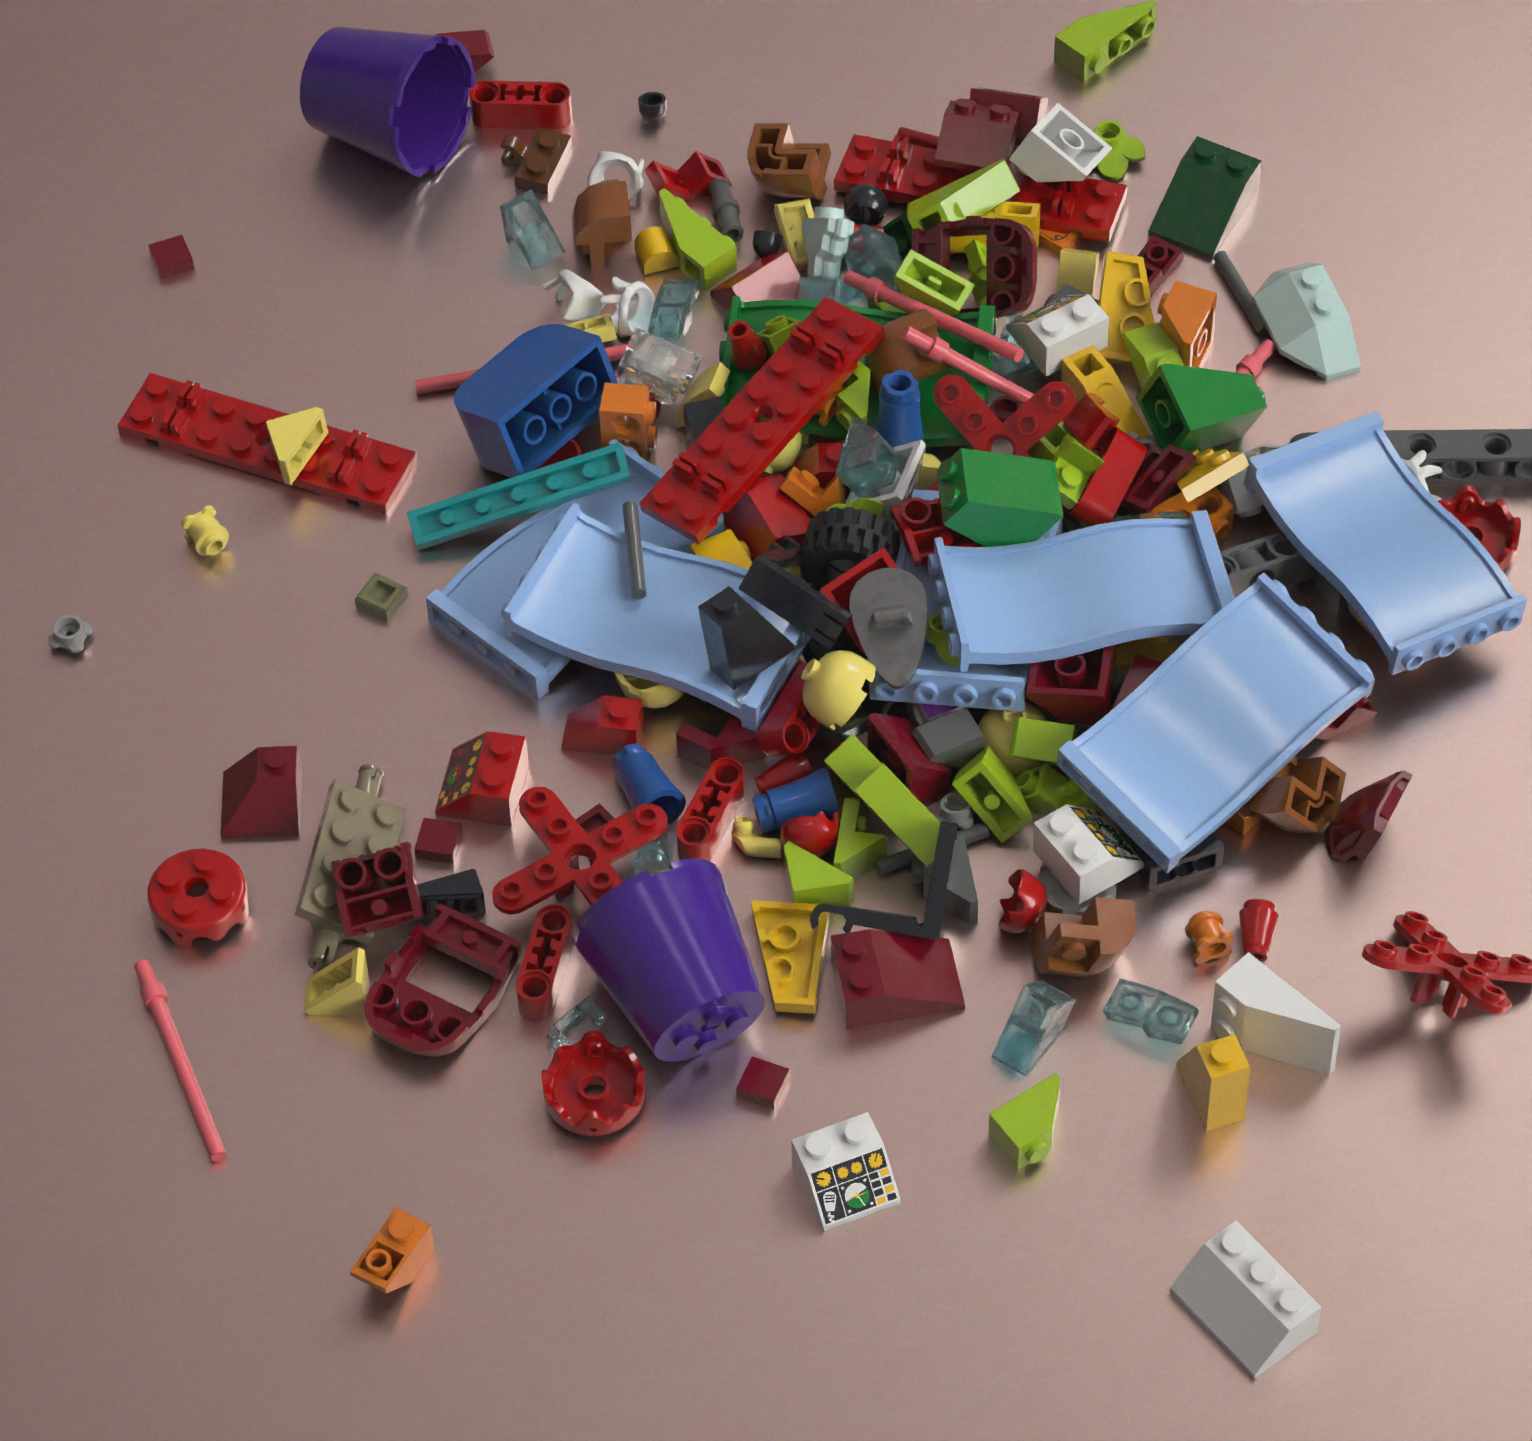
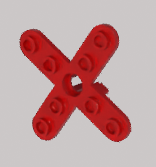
M950 374L943 376L936 382L933 389L935 403L974 447L972 450L991 452L993 444L996 445L1001 439H1006L1012 444V455L1031 458L1033 457L1027 451L1071 414L1076 405V395L1072 387L1061 381H1052L1043 386L1002 423L970 384L958 375ZM938 481L932 484L928 490L939 491ZM1063 506L1064 519L1067 515V508Z
M533 787L526 790L519 799L520 814L550 854L499 881L492 891L493 904L502 913L510 915L519 914L553 895L558 900L570 895L571 891L575 890V884L592 906L603 895L624 882L610 864L656 840L665 833L668 826L665 811L654 804H642L586 834L552 790L546 787ZM578 856L588 857L590 867L580 870Z
M1407 911L1405 915H1397L1393 923V927L1410 943L1409 947L1395 946L1383 940H1376L1374 944H1366L1364 946L1362 957L1375 966L1390 970L1419 972L1410 997L1411 1002L1426 1004L1427 1000L1430 1001L1432 996L1437 994L1441 980L1449 982L1441 1005L1443 1006L1442 1011L1450 1018H1455L1458 1008L1465 1007L1467 1000L1478 1008L1490 1013H1509L1512 1002L1506 997V992L1495 986L1490 980L1532 983V959L1520 954H1512L1511 958L1500 957L1488 951H1478L1477 954L1460 953L1447 940L1448 937L1444 933L1437 931L1428 923L1429 919L1425 915L1414 911Z

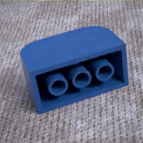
M548 324L531 329L517 337L464 381L455 392L454 404L479 463L488 470L512 478L536 470L569 442V439H572L599 416L604 383H618L600 336L562 324Z

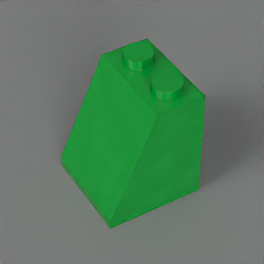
M1174 364L1160 365L1135 397L1158 446L1166 449L1170 444L1185 451L1196 447L1198 450H1206L1242 438L1267 408L1265 394L1257 386L1252 374Z
M960 448L952 457L943 461L939 469L936 470L943 525L985 547L1007 546L1037 541L1063 518L1056 466L1050 460Z

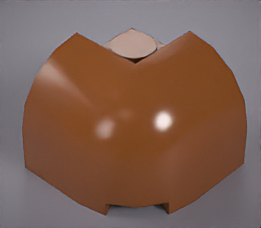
M755 123L747 149V160L751 173L758 185L768 195L785 200H820L825 196L827 186L824 178L831 157L829 143H794L789 123Z
M619 179L603 180L588 186L577 196L572 215L573 239L575 246H582V255H590L591 269L605 268L603 243L632 241L626 181H619Z
M927 309L918 310L884 324L886 336L868 356L865 355V366L870 369V385L878 400L882 379L886 374L894 373L897 370H906L912 373L915 380L919 381L952 368V366L943 361L939 363L924 355L925 351L901 339L902 333L907 326L931 338L934 336L940 338L937 332V322Z
M1293 757L1245 805L1277 829L1298 834L1318 832L1327 822H1332L1336 818L1346 773L1325 757L1306 759Z
M1095 897L1082 916L1044 912L1031 930L1034 961L1038 971L1051 975L1087 977L1098 975L1114 965L1134 937L1136 924L1134 901Z

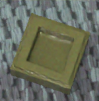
M375 573L355 597V605L368 613L388 621L408 596L407 587Z

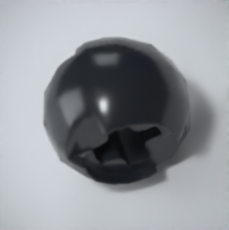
M861 183L852 187L845 195L843 201L844 214L847 219L855 222L854 224L876 226L886 216L888 201L880 188L872 184Z

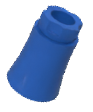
M897 370L894 373L886 374L882 379L879 390L877 418L872 432L873 441L882 450L924 440L918 381L913 378L911 372L906 370Z
M638 743L629 744L613 756L612 768L616 772V779L624 790L632 809L642 804L657 805L665 811L668 825L682 814L686 805L684 794L669 780L653 755L648 753L645 748H641Z
M825 767L803 778L766 790V794L752 798L754 811L762 833L776 829L779 832L782 826L790 819L802 816H816L821 811L824 812L828 820L833 819L835 812L839 813V818L841 819L835 792Z

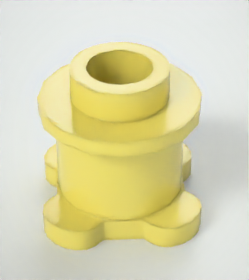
M210 505L203 507L201 511L193 515L185 516L181 521L182 527L186 530L185 539L189 543H194L195 550L202 556L220 553L229 540V532L215 519L216 510Z

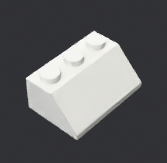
M1237 1220L1205 1242L1170 1287V1293L1253 1379H1256L1318 1333L1322 1307Z

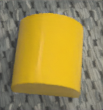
M658 226L649 227L636 236L634 247L644 275L679 267L677 254L665 228Z

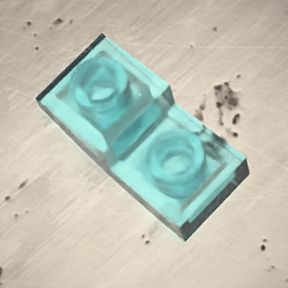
M663 280L651 313L648 328L649 337H661L663 340L671 341L686 335L693 322L691 308L700 294L699 280Z
M1119 979L1102 1010L1110 1021L1141 1027L1147 1037L1181 1045L1199 1013L1197 1007L1175 996L1125 979Z

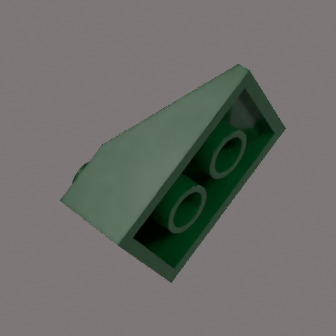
M1197 136L1179 163L1151 223L1148 235H1154L1172 245L1213 260V256L1219 251L1259 190L1262 160Z

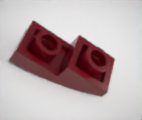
M1152 235L1137 255L1144 258L1150 294L1170 276L1184 258L1183 250Z

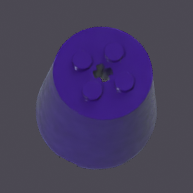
M334 27L326 31L316 41L306 59L300 82L301 110L305 120L312 128L399 170L422 177L424 173H436L444 167L458 149L465 135L472 113V107L467 106L469 87H475L473 64L465 46L457 39L451 37Z
M704 859L673 861L669 863L670 870L650 876L648 870L629 878L603 895L583 914L577 923L580 931L579 935L573 937L578 952L654 1055L662 1061L675 1062L687 1060L717 1049L751 1026L760 1016L765 1006V999L722 874L714 863Z

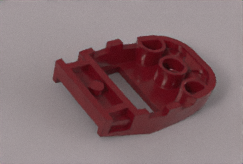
M966 216V219L936 223V229L929 231L920 228L912 229V250L949 271L950 237L987 235L986 306H995L996 319L1022 314L1031 305L1037 285V247L1034 235L1026 225L1010 219ZM980 308L961 309L959 313L979 312Z
M441 903L435 907L436 917L426 928L418 924L408 935V941L397 953L393 951L383 963L385 970L379 981L373 982L364 1005L366 1019L370 1028L377 1036L401 1049L423 1056L450 1054L460 1048L480 1028L498 1007L521 956V941ZM430 947L438 949L495 977V982L472 1013L407 982Z

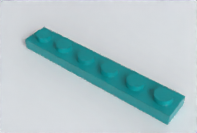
M619 442L408 511L407 515L415 544L419 550L633 480L623 447Z

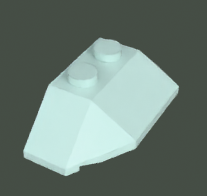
M1305 263L1272 272L1253 296V303L1278 352L1300 366L1316 371L1317 375L1325 380L1359 372L1361 365L1350 315L1323 264Z

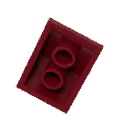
M874 929L831 935V964L846 1029L965 1009L963 993L948 938L938 937V940Z

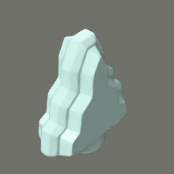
M815 207L814 218L802 220V232L805 234L804 250L808 255V282L813 287L815 295H828L832 289L836 288L840 275L841 260L847 253L849 237L853 234L855 223L844 218V209Z

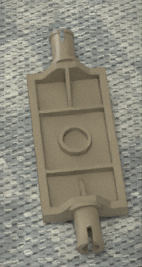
M372 764L360 766L355 787L337 779L329 786L296 907L295 915L308 920L313 928L315 940L308 959V965L314 969L317 960H320L317 971L334 962L338 943L343 940L353 939L367 945L374 936V932L349 938L345 937L336 900L335 880L331 864L332 861L358 858L362 854L366 856L377 853V850L389 847L394 848L393 846H396L398 843L406 809L377 797L384 772L381 768L377 767L375 775L372 776L374 769Z

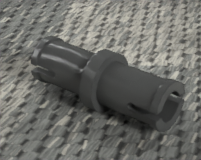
M716 178L708 185V192L713 203L711 208L712 215L715 221L719 223L721 234L728 235L734 242H737L744 236V229L739 219L740 206L737 200L733 198L730 182L725 178Z

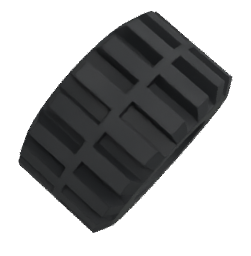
M845 506V509L834 507L830 508L829 512L821 511L817 514L816 518L813 517L809 521L801 555L800 572L803 573L806 583H811L813 589L820 591L822 587L883 547H885L896 564L901 543L898 531H894V526L890 522L883 521L884 517L879 514L869 513V510L861 508V510Z

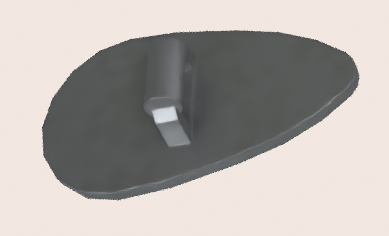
M881 568L867 573L857 581L850 593L849 608L851 614H853L852 621L861 647L868 661L874 664L875 672L890 687L901 689L909 684L922 659L928 618L927 596L922 582L912 573L899 568Z

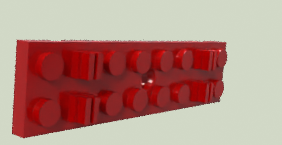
M853 134L835 175L834 190L848 193L852 187L861 183L872 184L882 190L888 201L910 203L974 172L933 165L936 149L909 144L910 137L904 136L901 143V136L895 135L893 141ZM1009 163V168L1020 191L1006 201L1040 204V229L1067 235L1069 230L1082 232V238L1110 242L1127 196V185L1085 178L1083 181L1036 182L1031 177L1022 174L1015 164Z
M826 296L802 323L799 322L796 325V330L792 329L789 332V338L685 453L681 452L678 455L679 459L675 458L672 462L673 466L639 502L641 511L699 545L718 524L717 518L724 511L728 513L761 473L838 387H841L858 368L857 362L863 355L868 356L886 336L884 327ZM763 417L770 418L768 422L758 423V421Z
M149 373L118 423L120 435L146 442L148 439L158 441L160 447L183 454H190L284 483L272 444L266 447L261 445L271 442L266 421L290 414L201 388V384L197 382L193 386V382L190 380H186L183 383ZM327 425V436L299 473L292 486L316 492L319 495L345 503L348 499L359 502V507L387 515L417 462L416 452L368 438V433L362 432L360 435L359 431L355 429L351 433Z

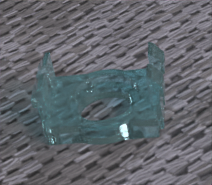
M667 833L658 838V843H653L652 841L637 849V854L634 858V876L646 871L643 870L642 866L645 861L651 858L662 860L665 863V868L663 871L654 870V874H650V876L670 870L669 863L673 862L674 847L673 844L668 843Z
M588 996L550 1027L546 1037L556 1048L562 1045H572L564 1035L586 1017H589L600 1029L606 1018L603 1008L600 1009Z

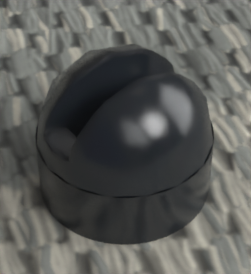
M659 92L642 94L638 98L641 116L648 122L661 120L665 116L667 109L665 95Z
M754 231L753 249L756 255L762 258L779 252L782 235L770 231Z

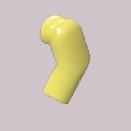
M741 816L734 820V829L731 831L732 839L746 855L751 857L782 858L783 844L781 839L761 838L757 831L753 829L754 821L750 817Z

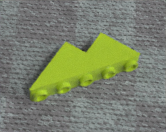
M852 734L824 760L827 767L928 867L934 862L940 822L884 763L881 764L859 739Z

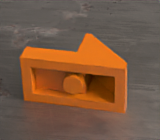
M793 466L780 486L783 492L815 517H817L819 512L825 511L833 504L846 503L842 469L822 489L819 486V481L806 470L800 471Z

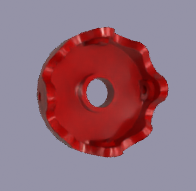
M1468 485L1460 488L1452 498L1445 501L1438 500L1447 511L1480 540V543L1489 552L1502 571L1511 564L1518 550L1521 519L1520 517L1514 518L1507 504L1502 499H1497L1495 502L1484 501L1479 497L1477 489Z
M199 848L176 853L157 867L151 876L147 888V899L154 924L163 929L171 940L181 948L190 947L192 940L197 937H208L213 941H219L236 923L243 925L248 918V888L244 873L236 861L216 850ZM202 886L208 889L205 894L199 897L187 895L188 891L193 887Z
M588 1031L577 1043L558 1047L553 1054L548 1069H543L541 1072L544 1102L549 1114L560 1126L579 1135L599 1136L618 1131L636 1117L644 1103L646 1092L644 1068H642L635 1052L628 1045L618 1047L611 1044L600 1031ZM591 1084H600L605 1088L604 1092L597 1096L587 1095L583 1090Z

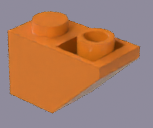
M395 1207L350 1270V1275L386 1294L412 1283L435 1251L431 1225Z

